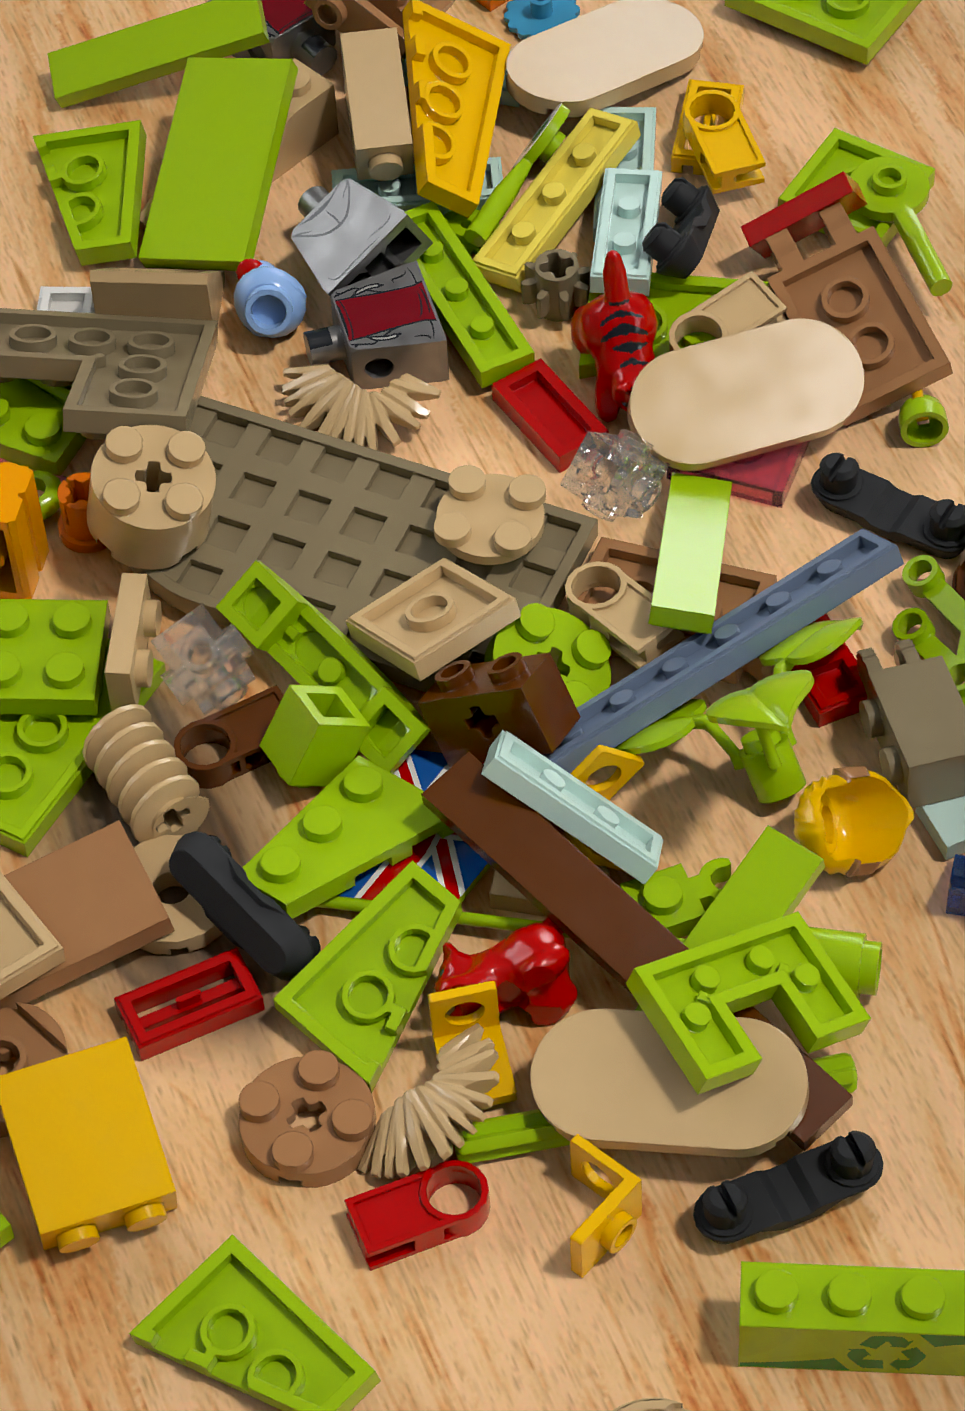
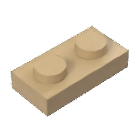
M122 573L104 672L112 711L130 704L138 705L141 687L150 688L152 684L153 652L147 648L149 637L158 638L160 635L162 610L160 600L151 599L147 574Z

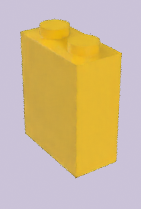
M127 1036L0 1075V1109L44 1250L58 1246L60 1253L79 1251L96 1244L100 1240L99 1233L123 1225H126L127 1231L130 1232L148 1229L164 1222L168 1218L166 1212L177 1208L176 1189Z

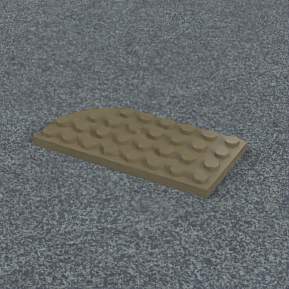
M200 396L189 431L199 435L205 442V451L210 456L216 473V486L207 537L197 550L195 547L192 551L182 556L181 562L171 567L155 570L130 568L134 573L147 574L149 589L169 605L189 615L238 630L216 606L254 561H261L331 621L390 681L427 692L434 684L435 675L439 670L422 681L417 680L352 639L345 620L442 558L452 561L516 598L520 611L531 603H539L546 607L558 609L566 595L565 584L568 576L582 565L598 536V519L543 503L545 512L544 532L539 542L531 551L508 563L497 565L471 563L452 554L446 547L440 545L434 537L437 507L444 494L449 490L448 478L450 473ZM493 635L447 665L460 660H468L470 664L484 662L486 648Z

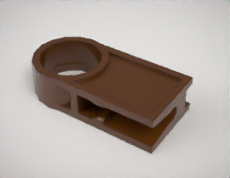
M277 685L203 719L191 722L179 731L174 740L175 755L185 763L188 775L198 782L199 788L212 789L223 786L228 781L271 762L259 745L284 696ZM205 743H216L229 750L224 758L208 765H197L185 758L191 749Z

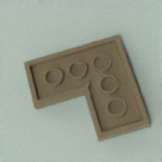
M0 308V383L11 382L19 378L40 380L43 384L53 387L73 384L63 407V432L81 433L82 436L88 439L104 440L112 429L119 426L160 425L179 431H189L218 343V321Z

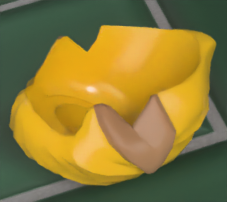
M864 766L834 768L832 775H829L827 778L822 776L819 781H812L804 789L803 794L800 795L798 808L794 810L795 827L793 832L795 838L800 841V845L824 859L825 868L823 870L829 875L839 872L846 877L873 874L876 869L888 864L899 851L906 829L914 820V811L907 799L885 777L868 770Z

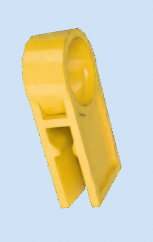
M703 90L693 94L684 106L683 131L712 193L717 194L765 183V178L760 168L765 167L766 162L740 110L737 100L730 94L719 90ZM706 114L723 116L729 121L721 125L709 126L701 124L694 119Z

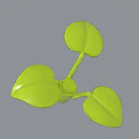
M862 618L810 623L759 656L763 666H774V675L758 681L752 687L735 691L720 698L708 709L705 700L690 699L622 742L615 749L634 755L652 752L673 744L685 737L693 729H702L707 731L729 755L735 770L745 768L760 803H773L796 794L805 787L807 782L792 747L797 741L791 725L798 706L812 689L815 680L811 671L791 670L795 665L815 662L837 649L856 630L862 629L864 624ZM718 724L755 729L741 738L740 741L743 749L739 750Z

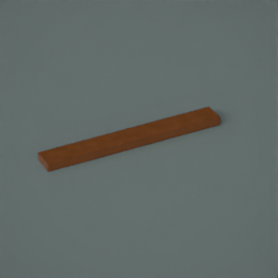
M470 752L466 753L421 793L423 804L630 993L631 991L627 987L626 982L634 968L689 949L535 810L483 776L481 773L484 764ZM753 1006L733 1013L735 1017L757 1019L773 1025ZM797 1046L807 1069L809 1100L802 1121L791 1134L789 1131L787 1136L805 1151L853 1105V1096Z

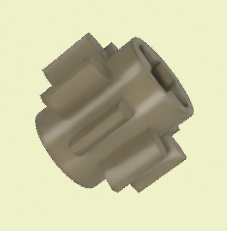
M562 249L547 250L537 257L535 263L526 262L524 264L525 280L521 282L522 303H536L537 318H545L555 322L568 321L580 306L588 304L591 267L579 268L577 253H571Z

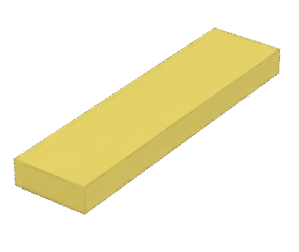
M594 108L588 109L473 258V261L487 282L522 293L521 282L525 280L524 264L526 262L535 263L540 254L557 247L603 186L605 168H617L641 136L637 121Z

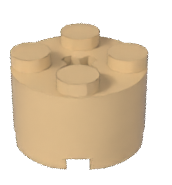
M160 425L119 426L107 434L105 442L97 451L92 462L86 515L91 535L96 542L99 539L111 550V557L124 565L138 569H164L181 562L182 556L192 551L195 547L197 550L202 545L209 530L216 486L215 468L210 456L205 451V442L202 438L191 431H179Z

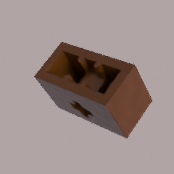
M512 652L500 656L494 661L470 664L468 660L453 662L437 672L434 684L417 702L449 767H452L468 752L474 755L481 763L485 762L489 747L502 730L508 731L542 755L551 754L581 718L550 652L522 656L519 652Z

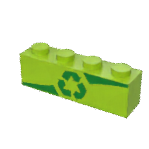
M741 1261L738 1367L965 1376V1270Z

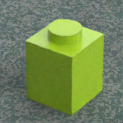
M289 684L259 746L277 769L278 775L289 786L298 788H309L310 786L326 787L355 759L371 726L341 687Z

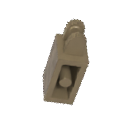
M902 640L896 642L894 647L896 666L883 669L874 649L859 650L856 655L857 669L867 694V700L859 702V714L865 735L868 739L876 737L881 747L879 750V760L883 777L893 786L897 785L899 792L907 799L912 808L965 796V705L943 656L921 660L912 640Z

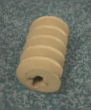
M130 704L115 709L93 726L84 742L82 751L84 761L88 768L95 773L99 785L107 791L111 803L119 809L123 821L131 827L135 839L141 843L163 835H184L197 831L207 817L210 808L209 800L206 797L199 796L198 782L188 775L187 766L176 757L174 747L164 740L163 731L152 722L150 712L142 705Z

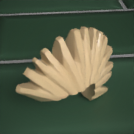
M329 363L284 368L283 371L284 377L294 379L282 385L283 395L289 396L284 399L286 407H291L288 410L291 418L305 416L299 425L300 427L310 430L320 427L319 433L367 447L368 444V448L377 451L378 431L394 447L401 443V439L392 423L418 430L421 424L416 418L427 419L430 412L416 401L438 399L441 395V390L408 373L401 375L399 379L390 381V385L383 387L381 393L376 391L367 392L365 389H361L352 380L332 369Z
M479 1023L464 1030L440 1048L439 1054L436 1057V1060L439 1061L436 1067L440 1071L433 1075L431 1081H426L422 1086H416L414 1090H407L402 1097L395 1100L394 1106L388 1107L381 1114L357 1168L360 1172L366 1174L371 1170V1175L375 1178L381 1179L385 1176L388 1179H393L397 1175L401 1178L408 1176L416 1163L421 1171L427 1170L436 1150L440 1157L446 1160L452 1156L453 1145L461 1148L465 1144L463 1131L471 1135L477 1132L472 1123L483 1122L487 1116L481 1110L491 1108L494 1100L490 1096L485 1095V1093L489 1092L499 1083L500 1077L496 1071H489L499 1056L498 1052L494 1049L495 1044L490 1038L481 1040L484 1029Z

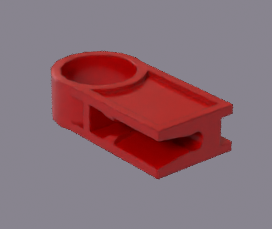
M459 1160L441 1162L427 1170L344 1200L348 1210L346 1217L370 1271L454 1239L469 1236L483 1226L488 1219L490 1211L487 1178L476 1166ZM455 1183L473 1188L480 1196V1200L474 1208L456 1215L442 1213L429 1202L436 1190L445 1185Z

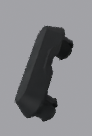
M684 177L675 178L667 186L661 197L662 206L676 216L674 227H670L665 222L656 223L645 236L642 246L643 251L658 262L656 265V272L658 274L686 279L695 270L704 255L720 209L709 186H701L697 189Z
M831 453L821 460L820 468L811 479V487L817 499L829 511L855 521L863 528L895 542H904L942 559L955 558L965 550V505L958 504L956 506L951 499L936 501L924 495L909 494L896 488L890 481L860 469L856 459L851 457L845 459L842 453Z
M194 831L184 834L177 841L169 859L171 874L202 906L206 917L234 945L245 950L263 970L281 980L291 981L321 952L319 939L316 936H310V930L306 926L298 925L271 897L261 893L248 879L245 870L232 858L230 849L226 845H221V840L217 836Z
M861 1131L848 1132L846 1137L838 1136L831 1142L795 1155L787 1162L771 1169L754 1171L731 1181L725 1180L716 1187L714 1185L708 1187L695 1203L693 1212L695 1225L702 1235L719 1244H730L759 1232L784 1230L822 1215L843 1199L864 1192L876 1185L883 1171L884 1163L881 1153L869 1135Z

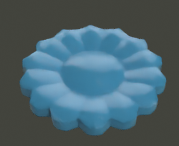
M576 0L509 1L506 5L507 12L504 13V20L508 23L510 32L516 33L520 39H526L577 18L580 15V7L576 5Z

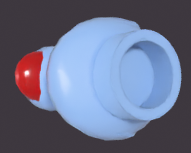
M252 258L241 261L236 270L239 282L234 291V307L243 325L252 334L268 338L286 336L296 330L303 321L306 312L307 295L303 286L296 278L286 271L276 268L268 261Z

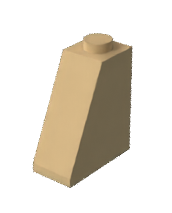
M397 27L341 33L345 101L357 179L389 181L398 178L400 175L414 174L413 142Z

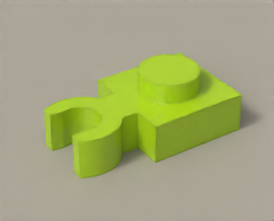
M729 858L713 859L701 868L698 875L688 878L680 863L654 872L645 885L637 879L621 883L620 887L675 937L681 938L691 933L722 890L715 885L725 882L731 877V862Z

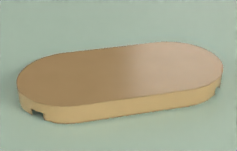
M618 0L528 37L516 44L509 52L506 60V87L509 94L519 104L533 112L547 115V108L555 110L562 103L571 110L567 118L584 116L589 108L604 109L690 71L696 66L700 58V51L704 40L703 27L693 13L668 0Z
M789 319L677 349L656 357L643 368L635 380L627 406L628 423L637 444L652 458L656 456L661 461L669 463V467L682 471L704 470L833 433L849 418L861 399L864 388V369L854 345L839 330L824 322L813 319Z
M619 1009L586 1010L573 1014L556 1024L538 1045L532 1060L530 1074L532 1093L542 1115L555 1128V1131L568 1141L576 1134H579L597 1148L733 1158L760 1155L775 1147L776 1142L783 1139L789 1131L790 1134L802 1121L807 1109L809 1081L803 1057L797 1046L785 1033L773 1025L757 1019L735 1017L759 1052L762 1061L754 1074L697 1095L644 1011Z

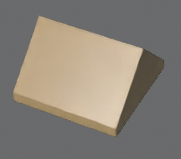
M119 267L90 270V286L95 314L219 321L225 283V270Z

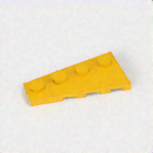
M409 0L402 10L417 195L469 218L480 201L506 71V60L511 44L420 0Z

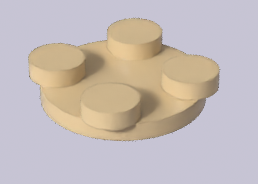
M472 465L459 466L450 473L448 478L449 490L439 502L434 522V537L440 545L446 547L460 559L481 565H497L514 561L527 554L536 546L542 537L545 527L543 503L546 500V486L541 478L530 474L520 475L516 478L502 474H484L480 468Z

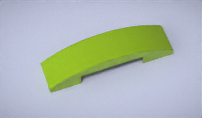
M255 560L217 604L216 608L257 649L267 651L300 685L336 686L344 690L371 726L359 749L370 762L393 774L431 731L417 710L383 672L331 621L261 561Z

